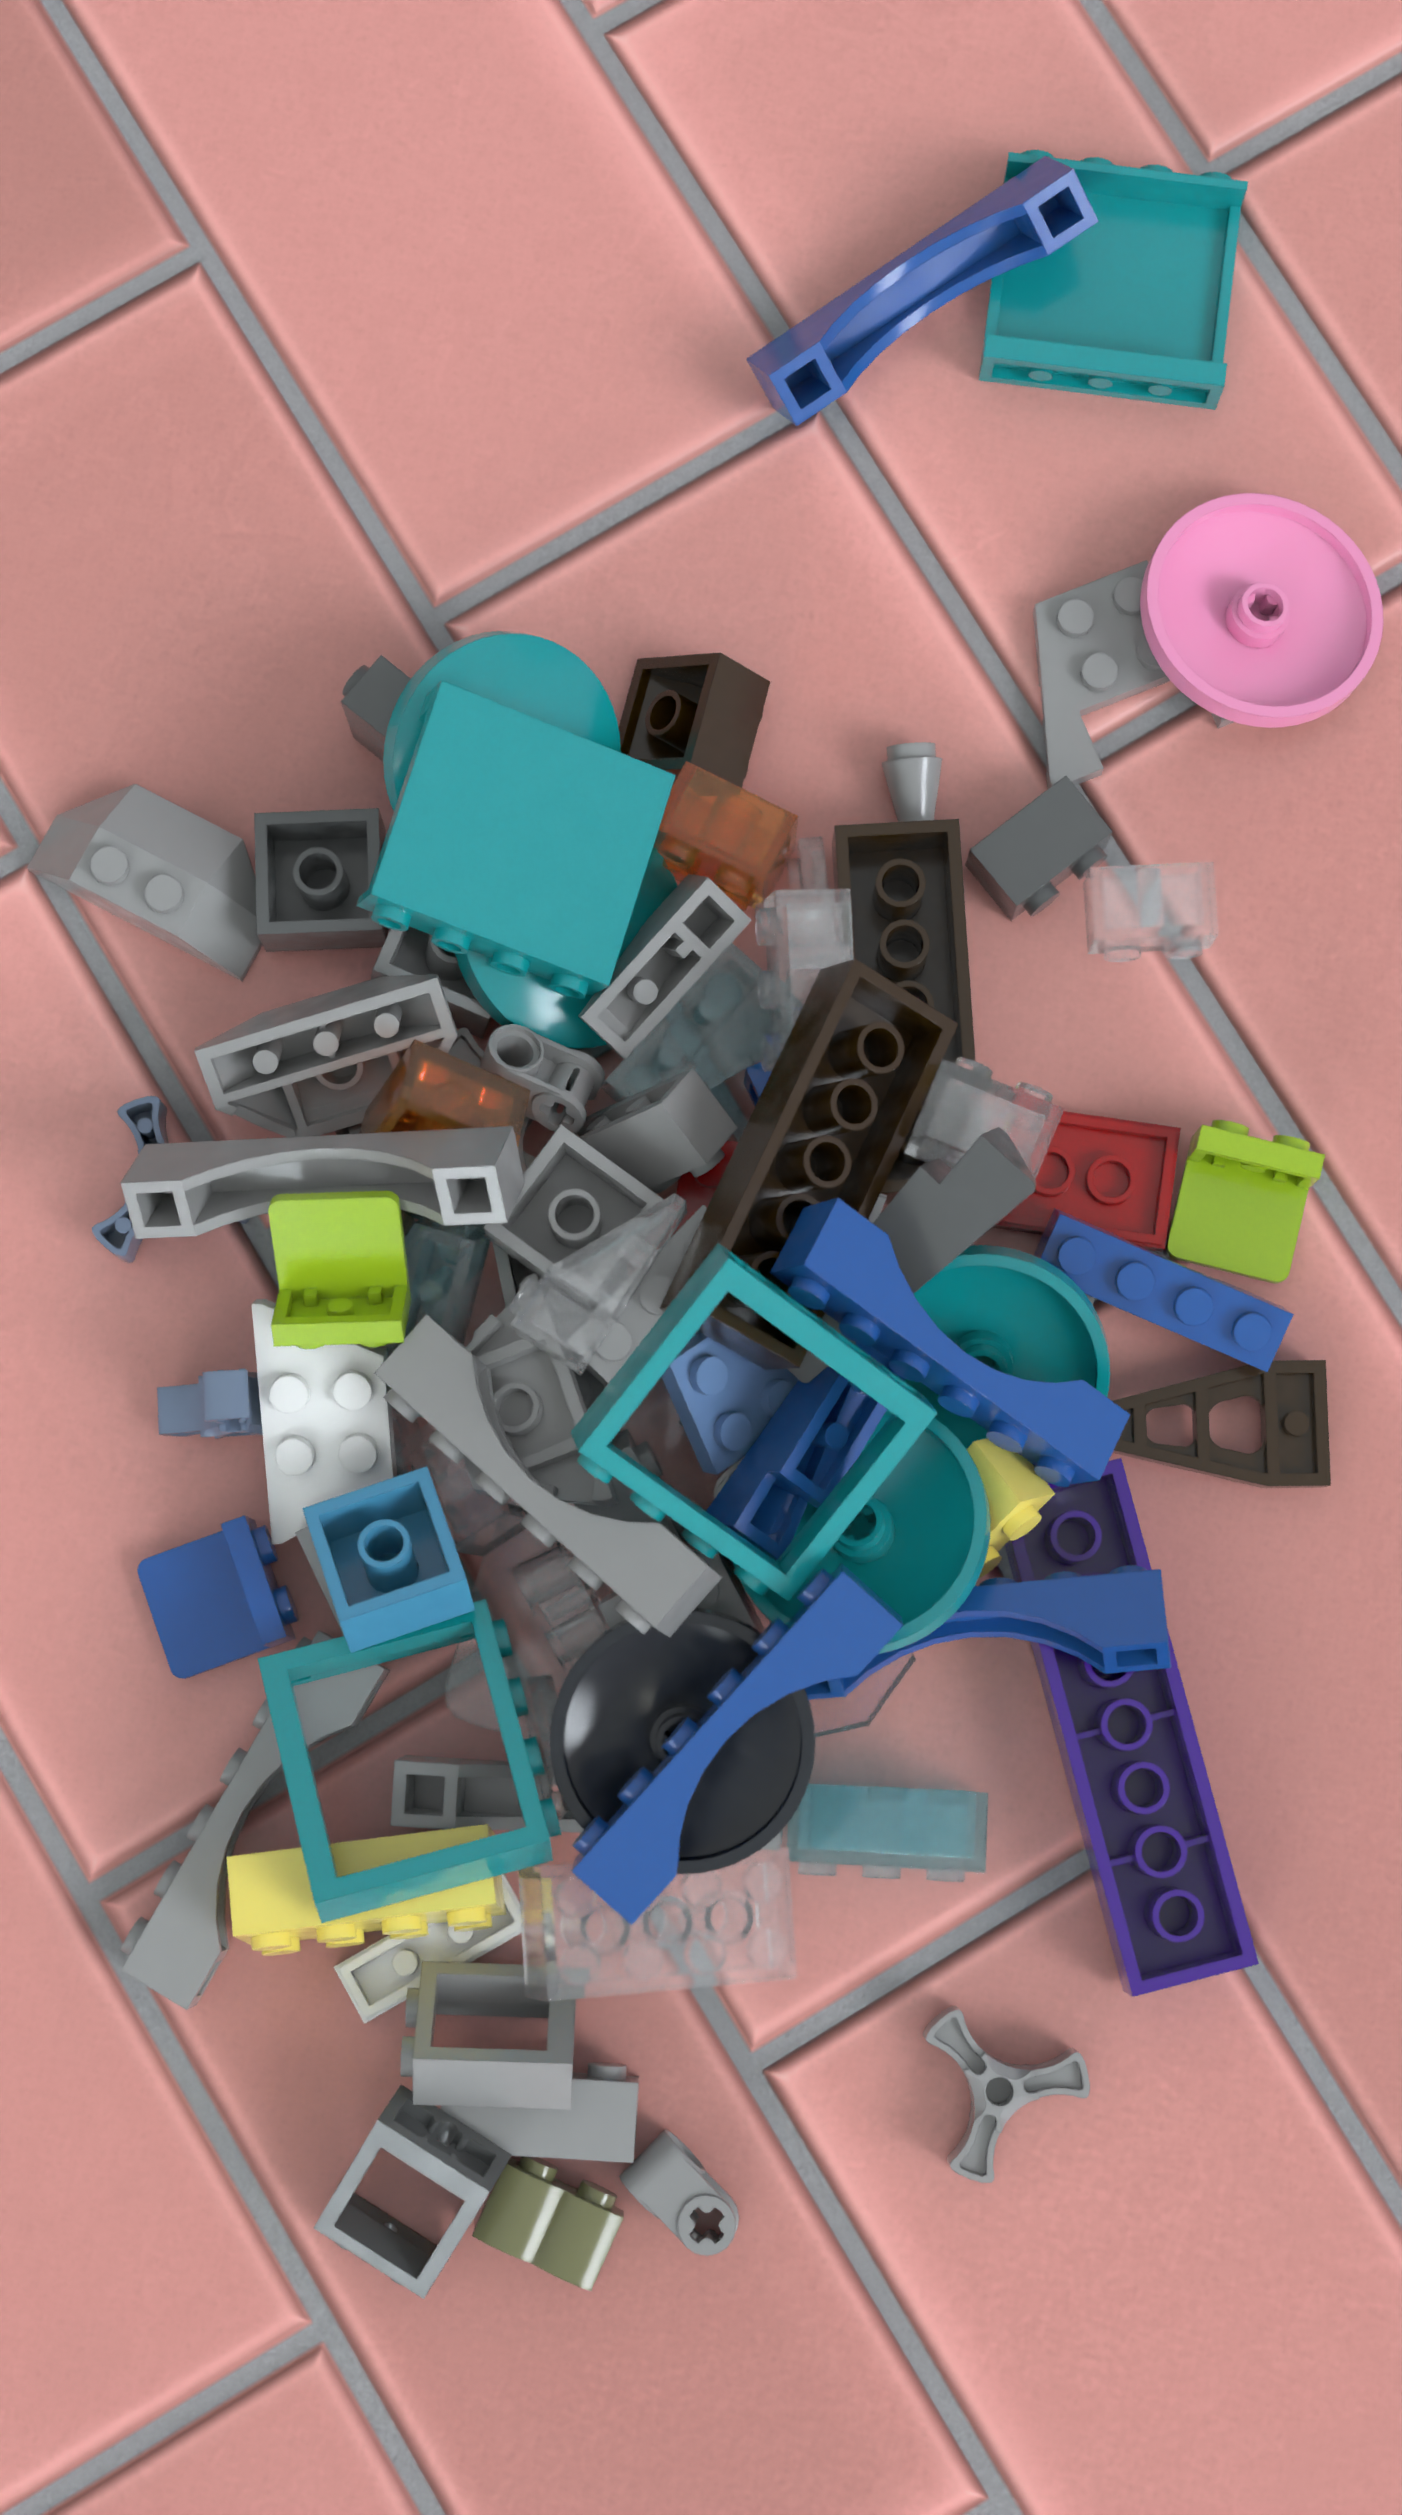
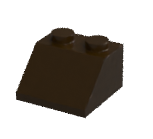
M721 652L637 659L619 724L621 753L676 775L671 789L673 792L697 798L740 796L759 723L763 716V708L770 681Z

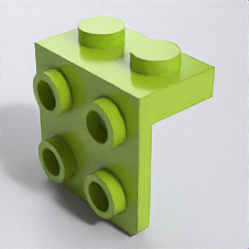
M1213 1120L1211 1126L1202 1124L1191 1137L1166 1243V1251L1171 1258L1273 1284L1281 1283L1289 1275L1308 1190L1320 1179L1325 1154L1309 1151V1142L1292 1136L1274 1135L1272 1141L1248 1136V1127L1231 1121Z
M388 1190L275 1195L271 1199L268 1209L279 1285L271 1322L274 1347L296 1346L301 1349H316L324 1345L361 1344L366 1347H380L389 1343H404L411 1305V1293L399 1197L394 1192Z

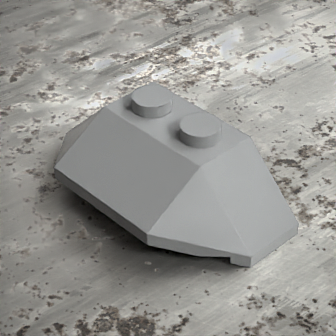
M137 784L56 815L27 866L30 872L240 981H243L262 947V943L257 936L256 878L243 839Z
M438 974L381 976L262 1012L196 1047L194 1052L216 1110L231 1116L235 1114L257 1126L285 1137L320 1136L419 1106L448 1051H450L455 1042L458 1032Z

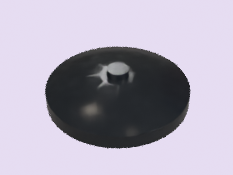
M696 1607L671 1637L666 1636L653 1626L643 1634L630 1622L624 1620L604 1632L586 1648L570 1669L560 1689L553 1711L550 1730V1754L554 1777L567 1808L583 1830L598 1815L606 1822L610 1820L624 1804L617 1797L623 1786L642 1766L651 1773L669 1754L662 1748L665 1740L686 1717L691 1718L697 1723L713 1706V1703L706 1696L729 1669L734 1667L741 1674L759 1655L751 1647L761 1635L760 1631L733 1616L715 1610ZM805 1688L787 1694L754 1714L725 1741L705 1768L687 1806L680 1834L677 1874H697L715 1871L740 1862L766 1846L788 1824L806 1793L815 1757L814 1719Z

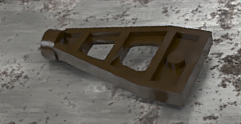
M1326 1360L1272 1361L1268 1372L1251 1365H1245L1113 1401L1130 1414L1114 1448L1113 1453L1260 1488H1322L1331 1486ZM1242 1396L1252 1397L1259 1402L1262 1446L1258 1451L1246 1454L1221 1448L1212 1441L1209 1431V1412L1216 1404ZM1176 1405H1186L1192 1409L1193 1443L1190 1446L1156 1444L1149 1440L1147 1437L1146 1415L1150 1410Z

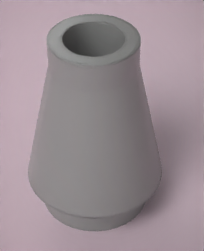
M905 743L887 747V761L882 763L898 822L934 820L942 758L936 757L935 743Z

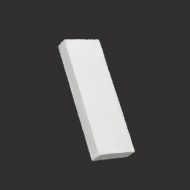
M502 1874V1884L507 1915L492 1916L493 1927L475 1931L454 1932V1927L448 1926L447 1922L429 1923V1935L391 1940L390 1935L334 1966L364 2024L405 2001L408 1988H420L422 1961L470 1963L533 1927L505 1874Z

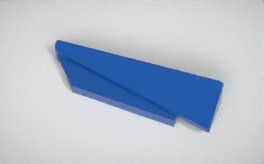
M854 1343L905 1381V1378L895 1373L889 1367L888 1363L890 1360L871 1346ZM830 1366L825 1368L809 1383H803L798 1380L706 1512L774 1561H777L792 1542L807 1504L810 1503L816 1508L820 1507L857 1460L887 1408Z

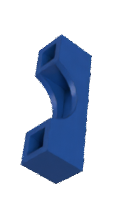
M1056 1208L1052 1212L1034 1253V1256L1060 1269L1085 1294L1265 1372H1268L1294 1315L1283 1306L1166 1259Z

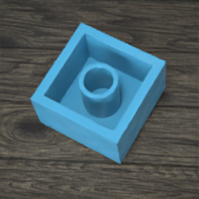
M427 1466L302 1508L350 1653L475 1610L467 1578Z

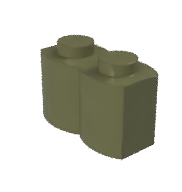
M521 2156L520 2161L510 2158L489 2194L472 2236L506 2254L531 2263L564 2281L591 2291L624 2218V2211L614 2206L617 2195L587 2180H582L579 2188L565 2184L555 2178L558 2168L542 2158Z

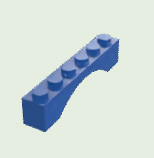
M1044 156L749 356L746 360L772 407L795 426L800 425L847 393L860 374L881 352L930 313L993 277L1023 264L1049 256L1099 222L1074 169Z
M839 1198L804 1207L770 1272L789 1286L788 1293L793 1299L806 1307L822 1310L840 1323L839 1330L844 1336L858 1344L871 1346L890 1360L888 1363L889 1367L895 1373L905 1379L921 1382L939 1395L938 1402L942 1407L958 1416L971 1418L987 1430L986 1436L993 1444L1004 1450L1019 1453L1035 1465L1034 1472L1046 1482L1059 1487H1068L1070 1484L1100 1481L1130 1416L1129 1413L1084 1380L1060 1383L1024 1380L994 1370L965 1353L936 1326L916 1300L898 1265L888 1234Z
M842 1563L832 1574L821 1568L807 1582L796 1597L804 1604L787 1624L777 1617L761 1633L751 1647L759 1654L741 1674L732 1667L722 1676L706 1696L713 1703V1706L697 1723L691 1718L686 1717L662 1745V1748L669 1753L652 1773L642 1766L618 1793L617 1797L624 1802L619 1810L608 1822L598 1815L573 1843L572 1846L579 1854L575 1857L571 1872L631 1926L677 1876L680 1834L688 1803L703 1771L725 1741L754 1714L789 1693L827 1680L858 1676L903 1626L901 1616Z
M1129 1565L1115 1568L1109 1574L1081 1576L1075 1572L1064 1571L1050 1574L1044 1580L1016 1582L1013 1579L1003 1577L987 1579L981 1582L979 1586H974L959 1609L943 1625L929 1635L897 1650L877 1654L858 1676L827 1680L805 1689L809 1700L846 1697L870 1675L902 1656L934 1644L971 1637H1009L1045 1644L1079 1657L1105 1674L1171 1668L1161 1569L1147 1570L1141 1566Z

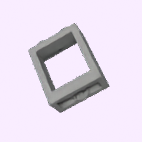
M422 1961L420 1988H408L406 1997L405 2025L408 2028H416L415 2037L403 2036L401 2047V2077H413V2105L571 2110L577 1966ZM436 2014L548 2018L547 2051L433 2047Z

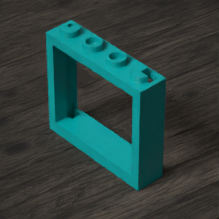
M717 1243L570 1433L578 1452L581 1453L577 1461L590 1474L606 1484L615 1477L633 1490L629 1498L650 1517L657 1521H662L667 1514L684 1526L686 1529L682 1532V1536L699 1552L711 1559L720 1552L737 1564L734 1573L751 1589L761 1595H765L769 1589H772L789 1601L934 1419L937 1411L923 1394L731 1251ZM727 1292L737 1297L893 1413L777 1561H774L610 1443Z
M486 1599L473 1602L474 1611L350 1653L345 1636L258 1658L314 1904L321 1923L554 1861L550 1838L562 1835L552 1797L539 1799L534 1777L545 1775L536 1736L523 1739L518 1717L529 1715L520 1677L507 1679L502 1658L513 1656L504 1618L491 1620ZM475 1639L525 1827L338 1877L293 1686Z

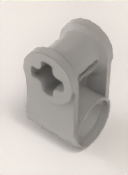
M510 1024L497 1028L490 1035L477 1073L476 1083L479 1092L491 1103L506 1107L531 1118L549 1130L556 1132L559 1126L562 1125L572 1133H575L583 1127L586 1121L587 1112L585 1106L590 1095L597 1093L602 1087L605 1080V1072L596 1059L590 1055L567 1048L536 1034L527 1027ZM575 1069L579 1071L576 1080L570 1077ZM559 1104L565 1106L561 1114L557 1113Z
M665 2129L619 2176L624 2186L636 2200L652 2215L659 2218L695 2254L705 2256L718 2254L726 2249L733 2240L739 2222L736 2203L706 2172L702 2163L690 2149L669 2130ZM699 2207L705 2213L711 2212L714 2208L720 2210L723 2216L718 2226L722 2233L718 2235L712 2229L707 2230L703 2235L697 2232L694 2227L699 2216L695 2209Z

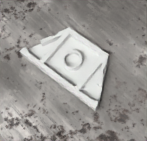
M256 1299L252 1303L271 1538L272 1544H282L295 1537V1532L308 1527L302 1508L397 1476L392 1406L383 1398L390 1390V1387L375 1374L377 1369L388 1358V1352L379 1347H366L361 1344L324 1345L316 1349H301L296 1346L274 1347L271 1322L276 1303L267 1299Z

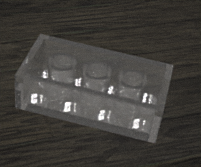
M780 1847V1850L760 1849L740 1862L715 1871L697 1874H677L632 1926L571 1872L574 1861L542 1863L518 1870L525 1998L558 2001L797 1979L788 1847Z

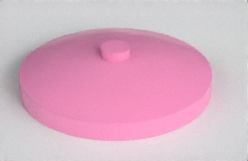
M1241 493L1216 498L1195 507L1176 521L1166 532L1146 567L1140 594L1142 626L1148 645L1160 668L1169 680L1194 703L1221 718L1239 724L1265 728L1288 727L1303 724L1327 714L1346 700L1364 679L1373 665L1380 647L1383 632V605L1377 580L1365 556L1354 541L1329 518L1302 503L1284 497L1259 493Z

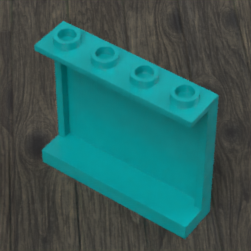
M1028 150L1021 154L1009 152L1003 184L1044 156L1050 157L1074 169L1099 222L1049 256L1023 264L991 278L979 381L1216 410L1225 386L1227 363H1223L1240 213L1247 192L1248 181L1233 180L1229 175L1220 172H1206L1200 175L1175 173L1166 166L1155 164L1145 165L1141 168L1118 166L1107 159L1099 157H1089L1081 161L1055 158L1052 154L1042 150Z
M441 680L426 695L419 719L423 720L424 723L369 888L359 897L356 906L371 911V919L389 929L407 931L410 926L432 935L431 942L446 951L467 954L468 950H472L492 958L490 965L506 974L525 977L529 972L550 980L549 988L561 995L575 999H584L586 995L592 996L610 985L676 775Z

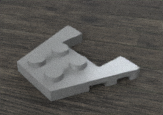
M1147 560L1035 604L1033 619L1038 680L1041 687L1042 729L1046 748L1048 789L1064 776H1067L1074 785H1078L1101 776L1103 772V765L1081 716L1170 681L1153 656L1142 626L1140 594L1145 570L1149 563ZM1211 713L1218 729L1234 723Z

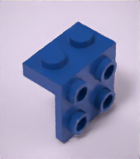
M244 1515L222 1523L223 1531L148 1557L138 1565V1576L170 1670L174 1676L182 1679L190 1678L296 1639L291 1624L299 1621L298 1613L287 1585L278 1588L270 1565L278 1561V1556L266 1525L257 1527L254 1519Z

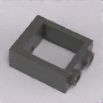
M401 2084L378 2118L315 2224L314 2229L333 2240L341 2248L350 2251L389 2276L397 2284L406 2287L424 2299L512 2155L435 2105H413V2091ZM438 2140L445 2143L446 2146L440 2144ZM381 2148L464 2200V2203L438 2245L433 2244L355 2194Z

